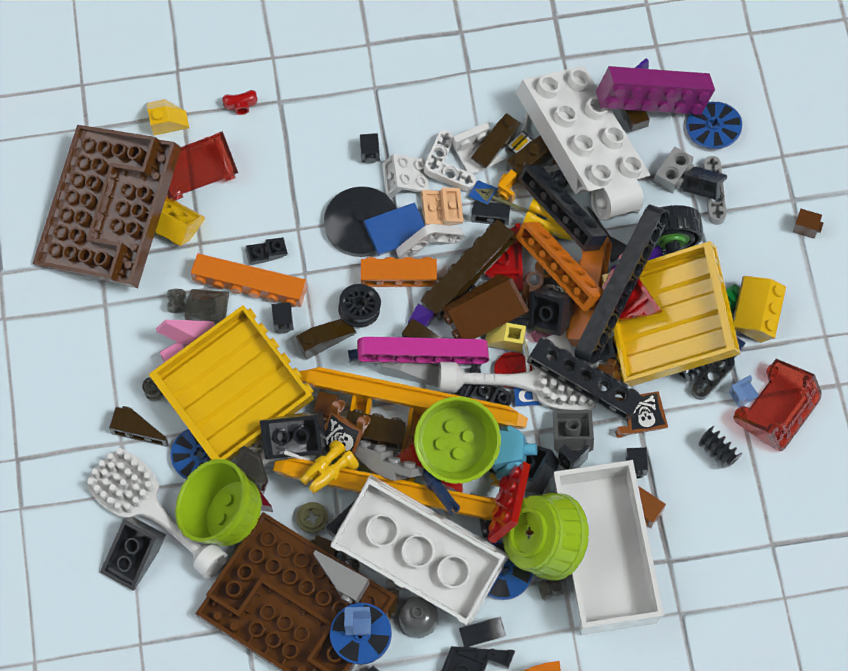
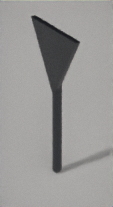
M587 206L586 209L608 235L612 243L610 263H612L623 254L627 245L611 237L591 208Z

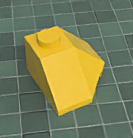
M166 99L147 103L150 125L154 136L190 128L187 113L184 109Z

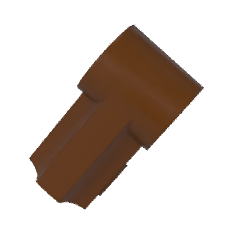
M537 271L529 272L523 278L524 285L521 296L528 309L531 291L540 289L543 283V276ZM531 275L537 277L536 285H532L529 282Z

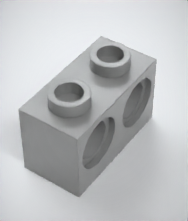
M674 146L656 172L654 183L671 193L676 188L680 189L684 183V174L694 167L692 164L694 157ZM667 176H672L675 179H668Z

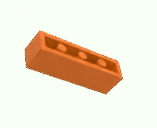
M367 257L361 259V284L370 287H434L437 281V259L432 257H423L422 259H414L412 257L376 259L374 257Z

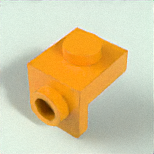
M512 169L508 174L505 173L500 178L497 191L501 199L508 200L511 203L515 200V193L510 189L517 182V173Z

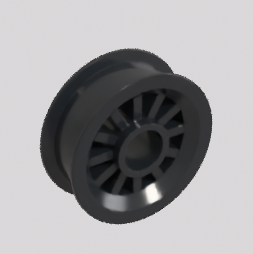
M350 285L340 295L339 315L350 326L358 328L370 326L379 317L381 298L378 292L368 285Z

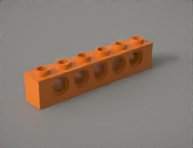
M524 222L515 236L517 240L583 311L595 310L604 292L601 287L540 222Z

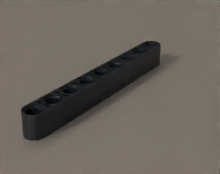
M651 204L645 208L575 348V358L583 359L592 365L600 358L669 219L668 210Z

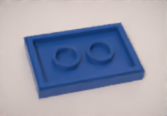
M415 202L364 220L363 222L378 256L396 250L425 226Z

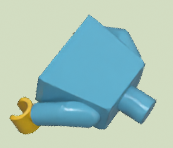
M512 426L499 428L501 446L499 447V455L492 466L494 472L497 473L489 475V478L494 480L490 485L500 487L498 484L503 476L507 477L515 466L518 467L522 462H526V456L537 455V444H527L524 434Z

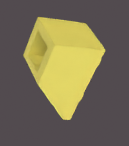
M505 323L486 333L485 340L488 342L489 347L522 352L526 326Z

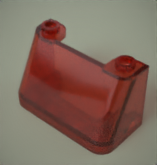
M223 131L182 146L167 193L168 199L172 198L173 201L184 198L183 194L222 179H225V182L236 178L235 174H238V170Z
M776 358L766 371L769 380L768 384L750 408L741 406L736 409L733 419L736 424L773 449L783 451L819 403L822 392L815 374Z

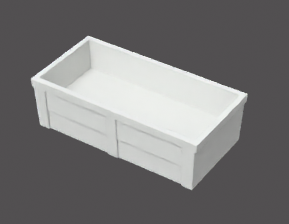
M633 460L554 472V492L567 494L576 499L586 514L589 527V540L585 556L581 564L578 565L579 567L571 574L580 619L581 635L657 624L661 617L664 616Z
M371 474L331 542V547L343 551L393 580L398 586L405 587L450 613L465 625L472 623L509 558L505 551Z

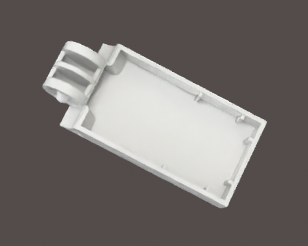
M585 66L523 79L516 94L574 193L579 194L591 191L593 211L601 220L613 219L615 216H624L626 213L639 212L642 209L644 197L637 179L648 177L650 173L611 109L600 108L596 95L597 86Z

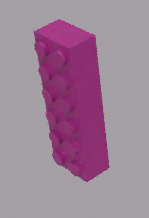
M608 66L596 90V95L600 108L701 115L712 97L715 87L710 73Z

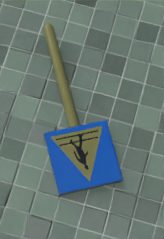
M479 180L468 195V198L487 206L491 199L525 213L528 211V209L494 196L498 188Z

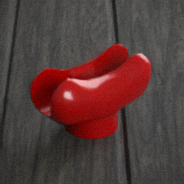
M254 90L236 95L226 94L222 97L225 109L229 111L235 110L237 115L247 114L249 108L254 106L258 100L257 93Z

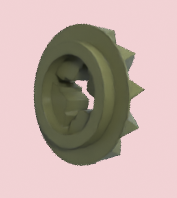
M309 502L300 507L296 520L301 530L307 533H317L324 529L328 523V513L323 505ZM310 511H312L314 516H318L315 519V525H313L311 520L307 521L310 518Z

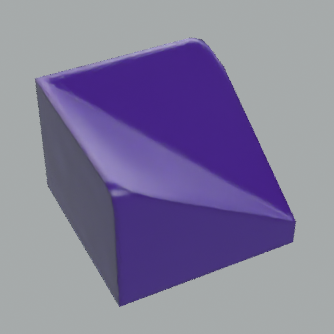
M418 304L408 323L413 318L428 328L434 319V313Z

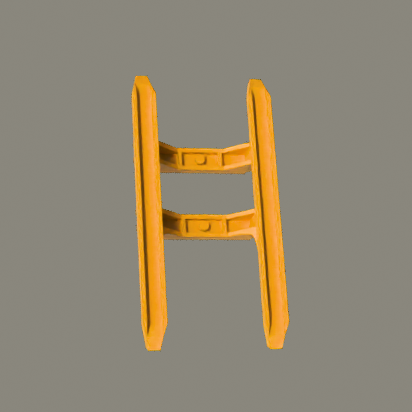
M322 367L299 371L302 375L300 380L304 384L308 383L311 387L353 395L350 411L358 409L364 411V414L371 415L373 400L410 407L400 453L414 443L418 421L431 405L448 397H458V395ZM474 399L491 411L499 426H512L516 429L526 428L528 418L512 407ZM297 458L275 461L273 471L278 475L299 480L315 462ZM345 467L339 471L337 479L331 481L326 486L333 489H343L347 492L360 493L371 473ZM371 474L428 508L447 511L434 492L427 488V485L414 482L415 477L406 476V479L393 481L380 475ZM447 490L457 504L460 505V510L456 514L484 520L493 519L492 511L496 503L491 499Z

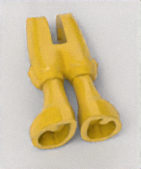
M533 198L523 223L540 222L551 235L572 241V238ZM535 214H539V215H541V216H544V217H546L548 220H544V219H542V218L536 216Z
M334 440L329 444L327 455L315 459V463L299 480L304 485L314 480L309 486V490L314 494L331 481L336 480L340 470L345 467L356 470L359 464L350 450L346 451L345 446L341 442ZM335 458H340L335 464L329 466Z

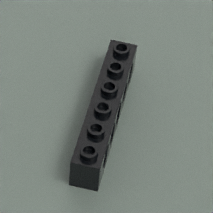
M525 165L518 178L520 184L583 251L600 250L608 236L542 165Z
M540 337L528 357V364L627 422L642 399V396L635 389L623 386L619 380L611 379L602 370L589 366L585 360L575 358L568 350L558 348L549 339ZM552 355L556 360L550 361L547 356ZM564 365L571 366L573 370L567 371ZM581 375L588 376L590 380L584 381ZM598 385L605 386L606 391L600 390ZM615 395H621L623 401L617 400Z

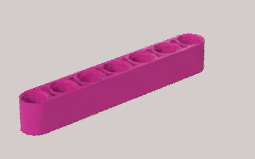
M361 337L357 340L358 360L362 362L439 364L440 362H456L457 364H485L489 361L488 342L483 339Z

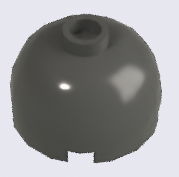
M413 597L401 606L398 622L406 635L411 638L421 639L433 633L438 625V612L431 602L422 597Z

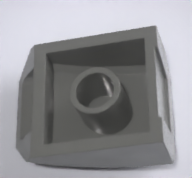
M553 410V440L556 452L559 453V449L564 444L575 454H578L586 445L590 447L589 452L593 450L592 410Z

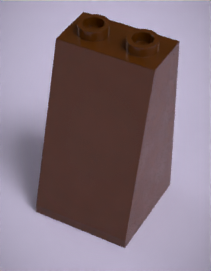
M497 274L442 308L444 313L442 316L447 325L451 326L453 330L451 334L454 339H476L527 313L529 310L513 279Z

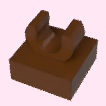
M609 358L606 365L599 363L597 368L602 370L606 376L619 381L622 379L618 373L620 365L616 364V360Z

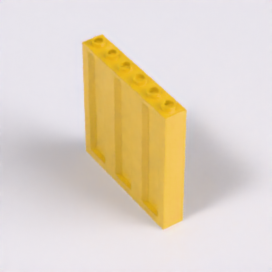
M711 241L648 260L639 278L662 312L626 321L618 319L613 329L614 335L612 338L618 350L616 358L621 365L622 371H620L622 382L632 387L740 355L716 246ZM609 273L602 275V286L608 280Z
M244 305L148 374L211 460L226 459L232 461L262 438L260 420L295 414L314 400L312 396L314 391L308 383L304 384L300 380L302 377L301 373L296 367L294 369L291 368L288 364L291 362L288 356L278 351L277 348L280 347L273 337L271 339L268 338L266 335L268 330L262 323L258 324L255 321L257 317L251 308L246 309Z

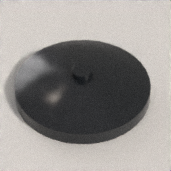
M365 186L346 189L336 195L326 208L324 215L326 235L331 244L344 254L354 257L375 255L377 253L363 222L397 208L393 201L378 189Z

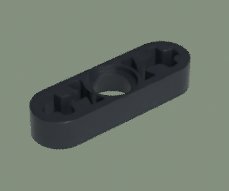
M730 357L714 362L694 383L692 387L693 397L698 400L706 399L732 371L735 364L734 358ZM729 361V364L725 365L721 371L719 368L722 362ZM714 372L718 375L719 379L711 381L708 378V374ZM706 383L707 386L704 389V393H698V388H702Z

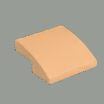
M442 187L440 191H421L422 215L425 226L429 224L451 226L464 222L460 188Z

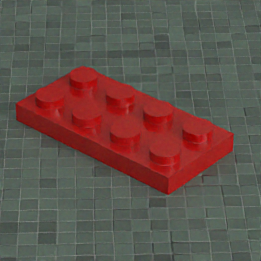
M525 461L518 467L515 466L507 477L503 476L499 481L498 485L500 488L495 498V508L492 511L493 519L488 528L490 531L488 540L492 543H496L518 525L530 470V464Z

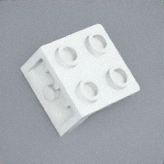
M487 122L453 136V147L465 170L473 175L485 170V168L472 160L471 157L490 133V127ZM500 155L486 169L501 163Z
M392 154L382 163L386 195L388 197H394L402 189L415 192L429 190L428 178L424 173L425 159Z

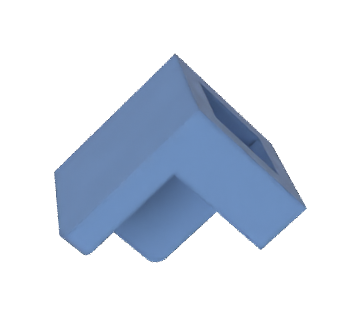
M751 375L730 387L729 394L739 408L759 396L751 384L753 379Z
M345 607L344 627L346 635L371 634L370 607Z

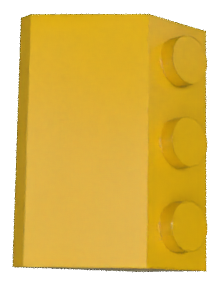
M166 196L156 228V234L168 238L175 245L182 246L192 239L204 222L205 217Z
M743 276L733 316L735 330L760 343L774 339L776 337L786 286L773 279Z

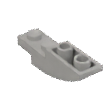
M360 440L355 455L375 473L393 481L406 479V476L416 477L423 475V467L416 466L415 462H402L400 458L393 457V451L386 449V446L371 445L370 441Z

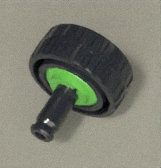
M685 205L660 207L669 212V219L655 247L660 246L662 253L666 252L667 255L698 245L702 241L703 225L701 215L697 209Z

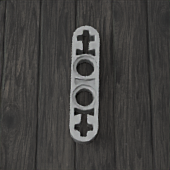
M708 156L704 161L703 169L711 170L709 163L713 162V165H715L714 172L722 173L720 159L716 156ZM723 182L720 185L721 200L719 202H713L710 198H706L708 218L715 225L722 224L726 218ZM716 208H718V214L721 215L720 218H717L715 215Z

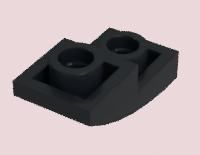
M284 237L265 239L264 243L246 245L245 247L249 265L269 262L288 254Z
M475 384L469 397L510 406L515 394L500 386Z
M501 616L459 628L464 647L474 646L506 636Z

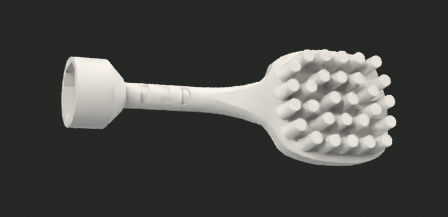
M554 356L547 357L550 361L556 360ZM440 362L439 392L455 393L463 384L510 386L531 391L536 395L539 403L554 410H591L597 406V403L537 368L524 373L490 374L464 372L456 362ZM597 362L593 365L588 363V365L593 367L594 369L598 367ZM564 365L567 371L573 370L571 366ZM581 375L584 381L590 380L588 376ZM598 385L600 390H602V385Z
M118 448L117 451L108 453L107 457L104 460H100L99 465L92 469V474L87 480L88 489L105 509L123 519L144 516L159 524L194 554V569L204 578H212L223 568L228 555L216 544L201 545L199 542L183 535L177 523L166 513L158 501L157 495L160 486L157 478L151 469L137 456Z

